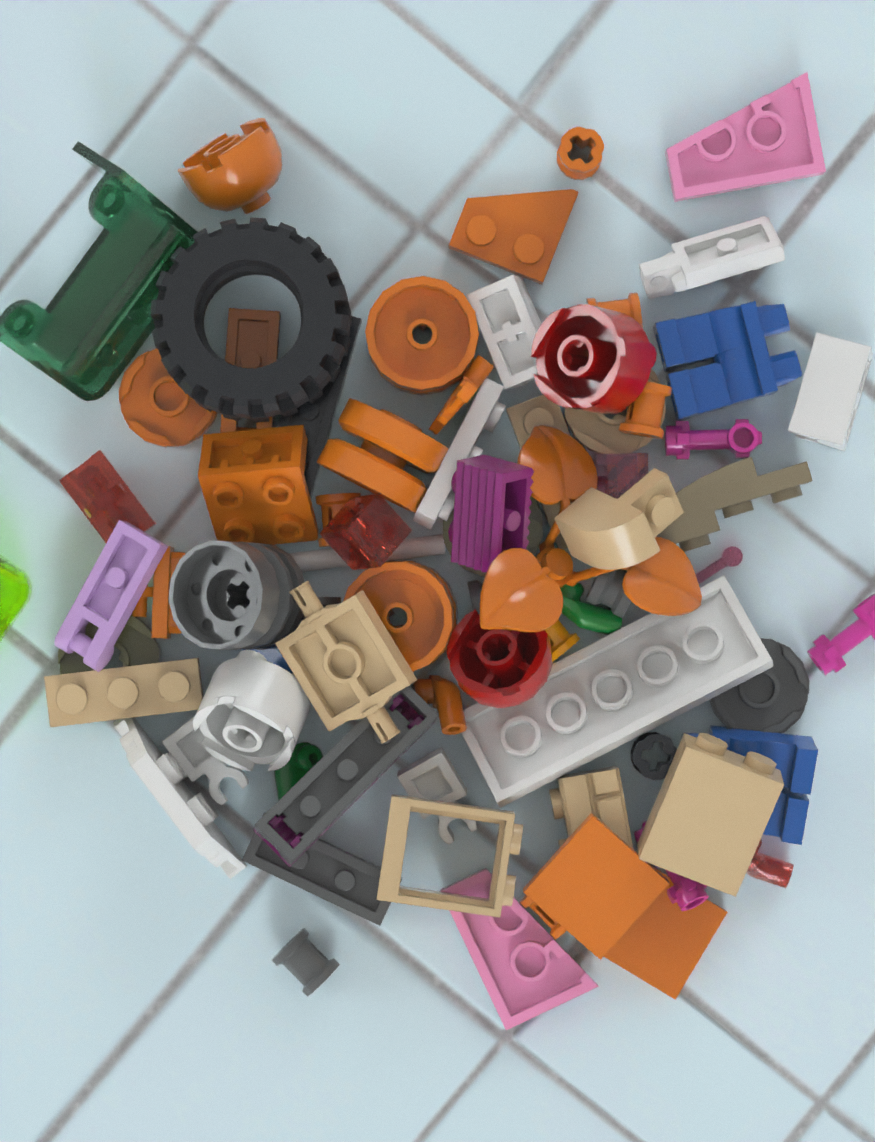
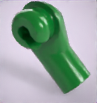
M577 583L573 587L565 584L560 588L563 595L562 614L579 628L604 635H609L621 629L623 618L614 615L609 609L580 601L584 593V587L581 583Z
M301 742L295 745L288 763L282 768L274 770L278 801L323 758L322 751L318 746L308 742Z

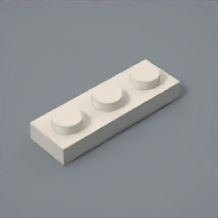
M488 378L484 380L413 519L414 522L429 530L432 529L438 517L447 522L454 508L455 493L452 490L451 481L456 471L457 460L481 456L483 449L475 446L483 429L493 433L506 405L498 402L504 386Z

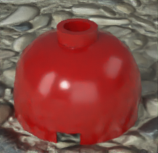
M476 609L466 614L456 625L447 644L450 670L460 688L479 704L495 708L518 706L533 698L547 682L553 665L550 638L545 630L527 633L507 629H482L480 626V614H478Z

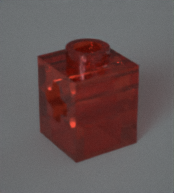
M378 493L350 498L319 534L352 570L381 567L411 533L412 529Z

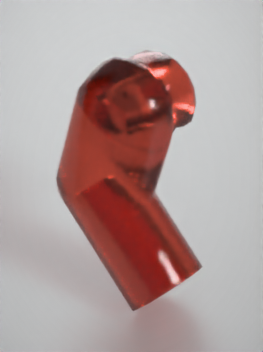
M761 839L746 874L786 888L791 878L794 864L758 852L762 845Z

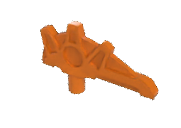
M480 355L476 357L463 374L460 382L428 430L435 435L441 431L459 409L471 399L494 369L491 363Z

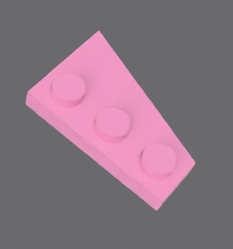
M806 72L774 92L760 97L745 108L723 120L720 119L666 149L665 156L674 202L823 175L826 172L808 73Z
M487 868L482 869L440 889V892L488 898L492 873ZM513 897L512 907L502 905L500 918L450 911L506 1030L599 987L515 897Z

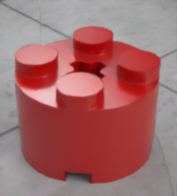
M578 304L567 309L561 308L551 313L537 330L531 352V357L536 358L537 374H533L536 385L548 400L562 407L603 414H618L639 397L647 384L657 355L655 347L649 342L645 331L635 319L618 311L589 304Z

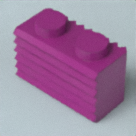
M488 455L457 460L456 471L451 481V487L455 493L454 516L448 531L449 540L452 543L451 562L458 563V565H466V567H472L474 570H481V572H487L491 562L503 551L511 548L527 550L526 547L529 544L527 536L530 533L527 527L531 523L528 519L531 514L529 506L532 503L529 497L533 493L530 487L533 484L531 476L534 473L531 467Z

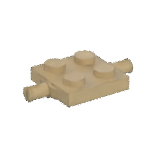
M306 581L289 592L306 619L301 621L294 632L275 644L329 732L349 720L367 717L382 744L401 732L396 727L384 705L389 702L395 693L411 685L417 678L363 590L342 603L323 607L310 586V582Z

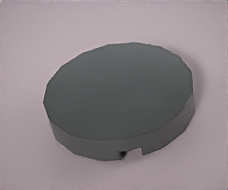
M760 638L773 660L774 667L721 693L709 701L713 713L728 729L784 733L801 718L808 701L810 681L803 662L790 647L772 639Z

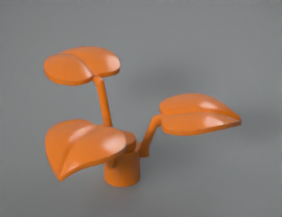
M545 425L535 426L532 429L529 438L520 449L517 464L531 467L534 471L531 476L533 484L530 487L533 491L531 496L535 500L547 505L560 502L559 515L571 505L570 502L577 500L591 487L597 489L598 476L596 467L586 449L567 433ZM554 521L546 539L539 545L540 552L536 556L522 548H511L500 553L491 562L485 575L480 595V626L486 630L507 629L527 633L546 630L554 625L562 614L563 595L560 588L565 584L573 587L579 581L615 570L592 567L579 572L573 571L571 556L565 550L554 547V542L560 532L556 521ZM655 537L660 548L658 553L639 564L622 568V570L627 571L622 582L623 591L632 603L653 614L678 616L691 613L701 606L702 594L693 566L684 551L675 543L662 537Z

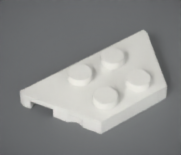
M135 717L116 720L113 726L122 736L119 740L127 754L130 766L193 849L200 855L205 856L216 868L220 865L230 879L247 867L214 823V820L219 816L216 809L202 792L195 796L182 781L187 777V774L171 753L162 754Z

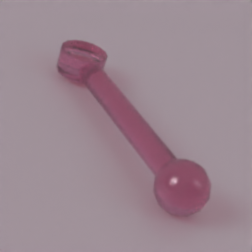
M733 546L726 548L722 552L720 559L696 574L698 584L726 566L734 567L739 565L743 559L741 550Z

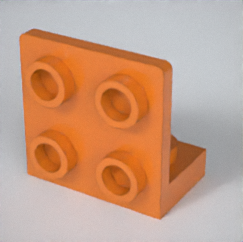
M304 425L203 434L198 479L217 540L275 545L316 541L318 539L319 529L304 476L308 440Z

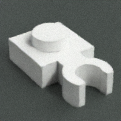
M193 717L163 740L162 743L192 782L203 774L210 780L209 792L211 797L217 803L223 805L228 799L220 790L221 780L225 777H232L243 789L249 784L248 778L241 769L228 766L212 756L203 747L201 742L204 736L199 728L196 732L194 731Z
M442 747L402 768L397 773L399 781L410 797L458 803L457 800L467 795L466 786ZM419 813L422 819H425L426 817L432 815L426 813ZM438 815L439 835L444 842L451 844L454 842V834L448 824L454 819L461 818ZM462 819L467 823L471 832L477 830V821Z

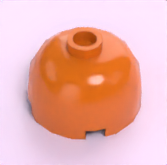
M257 118L240 125L244 133L242 136L235 134L228 137L224 133L200 148L183 162L185 168H179L178 173L189 191L199 202L210 209L226 212L241 207L245 214H249L270 201L271 197L267 191L279 179L282 170V153L276 136L265 118Z

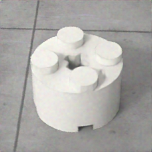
M242 650L238 653L237 658L229 659L216 668L194 717L193 727L195 732L198 728L204 736L201 744L218 760L241 770L252 771L255 764H270L267 771L278 770L290 760L310 711L311 702L294 674L276 664L268 662L259 652Z

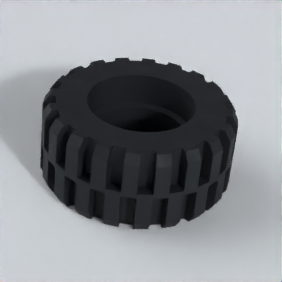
M250 217V224H237L235 219L220 222L222 229L209 234L206 228L192 236L195 243L185 250L180 246L170 257L173 265L168 272L161 271L156 283L159 293L157 299L152 300L151 317L154 319L155 329L152 330L155 347L161 355L163 365L185 394H188L198 405L210 412L212 410L222 414L224 418L240 421V418H248L256 423L269 422V417L282 414L285 418L298 413L297 408L308 401L312 404L323 395L322 389L329 381L332 383L335 381L341 371V361L344 356L348 355L351 343L349 335L350 327H352V318L348 296L338 269L331 258H327L324 255L320 245L309 236L303 238L297 234L296 228L282 222L277 227L268 225L266 218ZM249 275L269 276L283 283L295 296L301 313L300 331L293 347L276 362L259 368L238 367L220 358L211 348L204 327L207 306L218 290L237 278Z

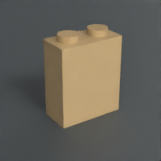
M684 733L637 843L639 860L736 897L783 789L782 774L780 770L775 768L777 764L764 755L756 752H747L745 757L727 750L728 744L710 734L699 733L696 738Z

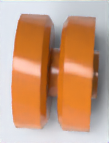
M426 276L402 279L384 290L370 309L365 330L370 359L382 379L399 391L421 396L443 392L459 382L474 361L479 338L476 314L465 295L444 280ZM419 326L422 332L426 327L430 328L432 335L428 343L419 344L414 341L412 333L416 327Z
M349 398L338 422L343 431L363 443L359 448L339 438L328 439L317 463L361 488L416 514L427 492V488L421 480L403 469L405 465H408L427 474L436 473L449 448L422 433L421 428L384 409L377 410L358 400Z
M416 561L383 562L363 571L348 587L343 602L363 590L413 672L435 662L447 649L452 631L458 624V603L449 583L433 568ZM393 608H402L407 613L405 625H392L389 617L395 614L392 610Z

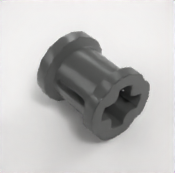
M303 928L274 956L272 961L276 966L283 964L304 986L302 992L308 997L340 964L335 959L328 960L308 939L309 932Z

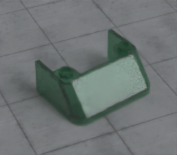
M78 141L72 150L103 175L91 192L88 209L91 217L104 229L45 310L35 302L26 299L18 300L4 310L0 316V342L80 399L94 401L103 397L111 389L150 336L152 330L155 329L154 319L151 317L152 300L158 297L159 289L156 283L161 271L168 272L173 265L170 257L180 246L186 250L195 243L192 236L198 233V231L127 172Z

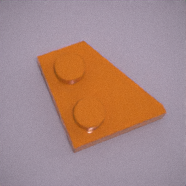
M567 189L467 198L448 248L542 285L579 192Z

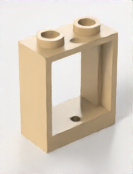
M392 794L377 900L500 918L502 905L512 907L516 876L507 875L509 854L519 855L523 824L514 823V811ZM410 811L499 824L488 898L400 886Z

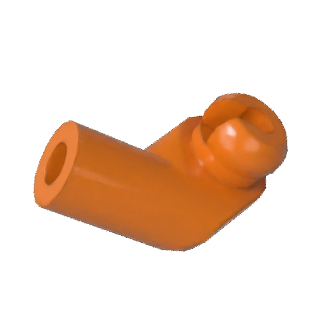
M429 675V679H417L413 683L412 689L427 704H432L433 708L438 709L443 734L455 735L467 729L460 690L455 683L439 675Z

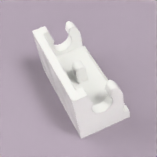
M511 275L467 294L505 390L526 385L528 381L534 379L533 374H537L536 358L531 357L534 337L541 325L523 277Z
M816 332L788 432L796 434V437L842 451L846 450L873 357L870 346Z

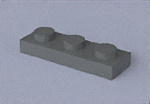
M254 833L242 858V861L379 926L391 904L388 901L377 900L381 867L321 839H318L289 867Z

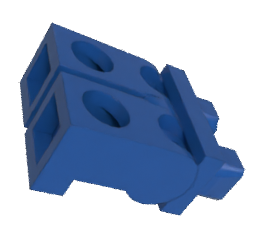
M756 301L681 319L661 321L653 326L664 372L712 359L714 361L712 364L669 373L666 376L667 386L672 387L670 397L676 421L775 394L778 391V387L784 386L802 376L795 350L769 356L765 338L790 331L784 304L757 307Z
M710 725L709 734L728 744L727 750L745 757L747 752H756L770 758L777 764L775 768L781 771L784 786L763 835L780 837L781 842L802 845L809 806L807 794L811 795L818 749L811 736L726 729L725 727ZM686 733V734L691 735V736H694V737L697 738L699 733Z

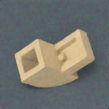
M654 468L618 499L591 487L554 519L572 557L598 569L615 570L639 564L658 553L660 548L655 537L684 512L668 474Z

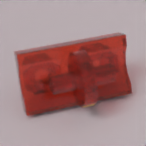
M102 450L97 451L83 464L59 480L105 543H107L119 520L127 521L144 532L156 525V522Z

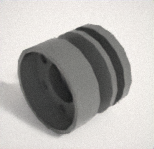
M210 540L193 546L179 560L170 579L168 600L173 621L184 637L199 647L217 650H265L276 646V642L294 632L299 626L304 614L289 592L305 581L302 570L292 556L276 545Z

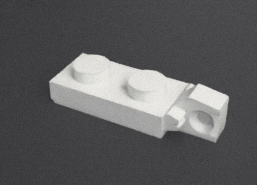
M762 216L671 244V252L661 258L639 264L642 285L648 299L673 295L675 291H685L686 289L709 285L718 280L751 270H758L784 261L785 255L783 245L769 217Z

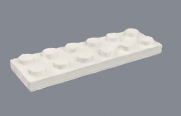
M725 575L700 587L702 594L701 606L693 612L678 616L650 613L553 663L547 682L528 701L518 706L495 708L476 703L464 710L467 729L462 732V735L500 808L774 667L773 660Z

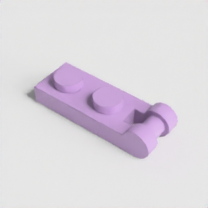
M119 520L55 637V646L68 654L76 652L84 657L83 663L97 672L104 669L113 656L114 645L168 546L129 522ZM88 622L99 627L93 639L85 635V628Z

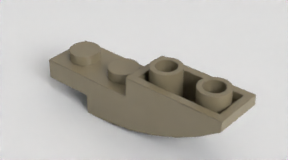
M749 457L697 479L676 492L684 513L656 537L665 538L675 544L679 543L680 548L684 552L711 544L708 534L720 531L715 511L722 509L724 518L754 510L751 502L753 499L771 495L772 502L775 504L803 495L800 485L813 481L807 461L757 476L753 459Z

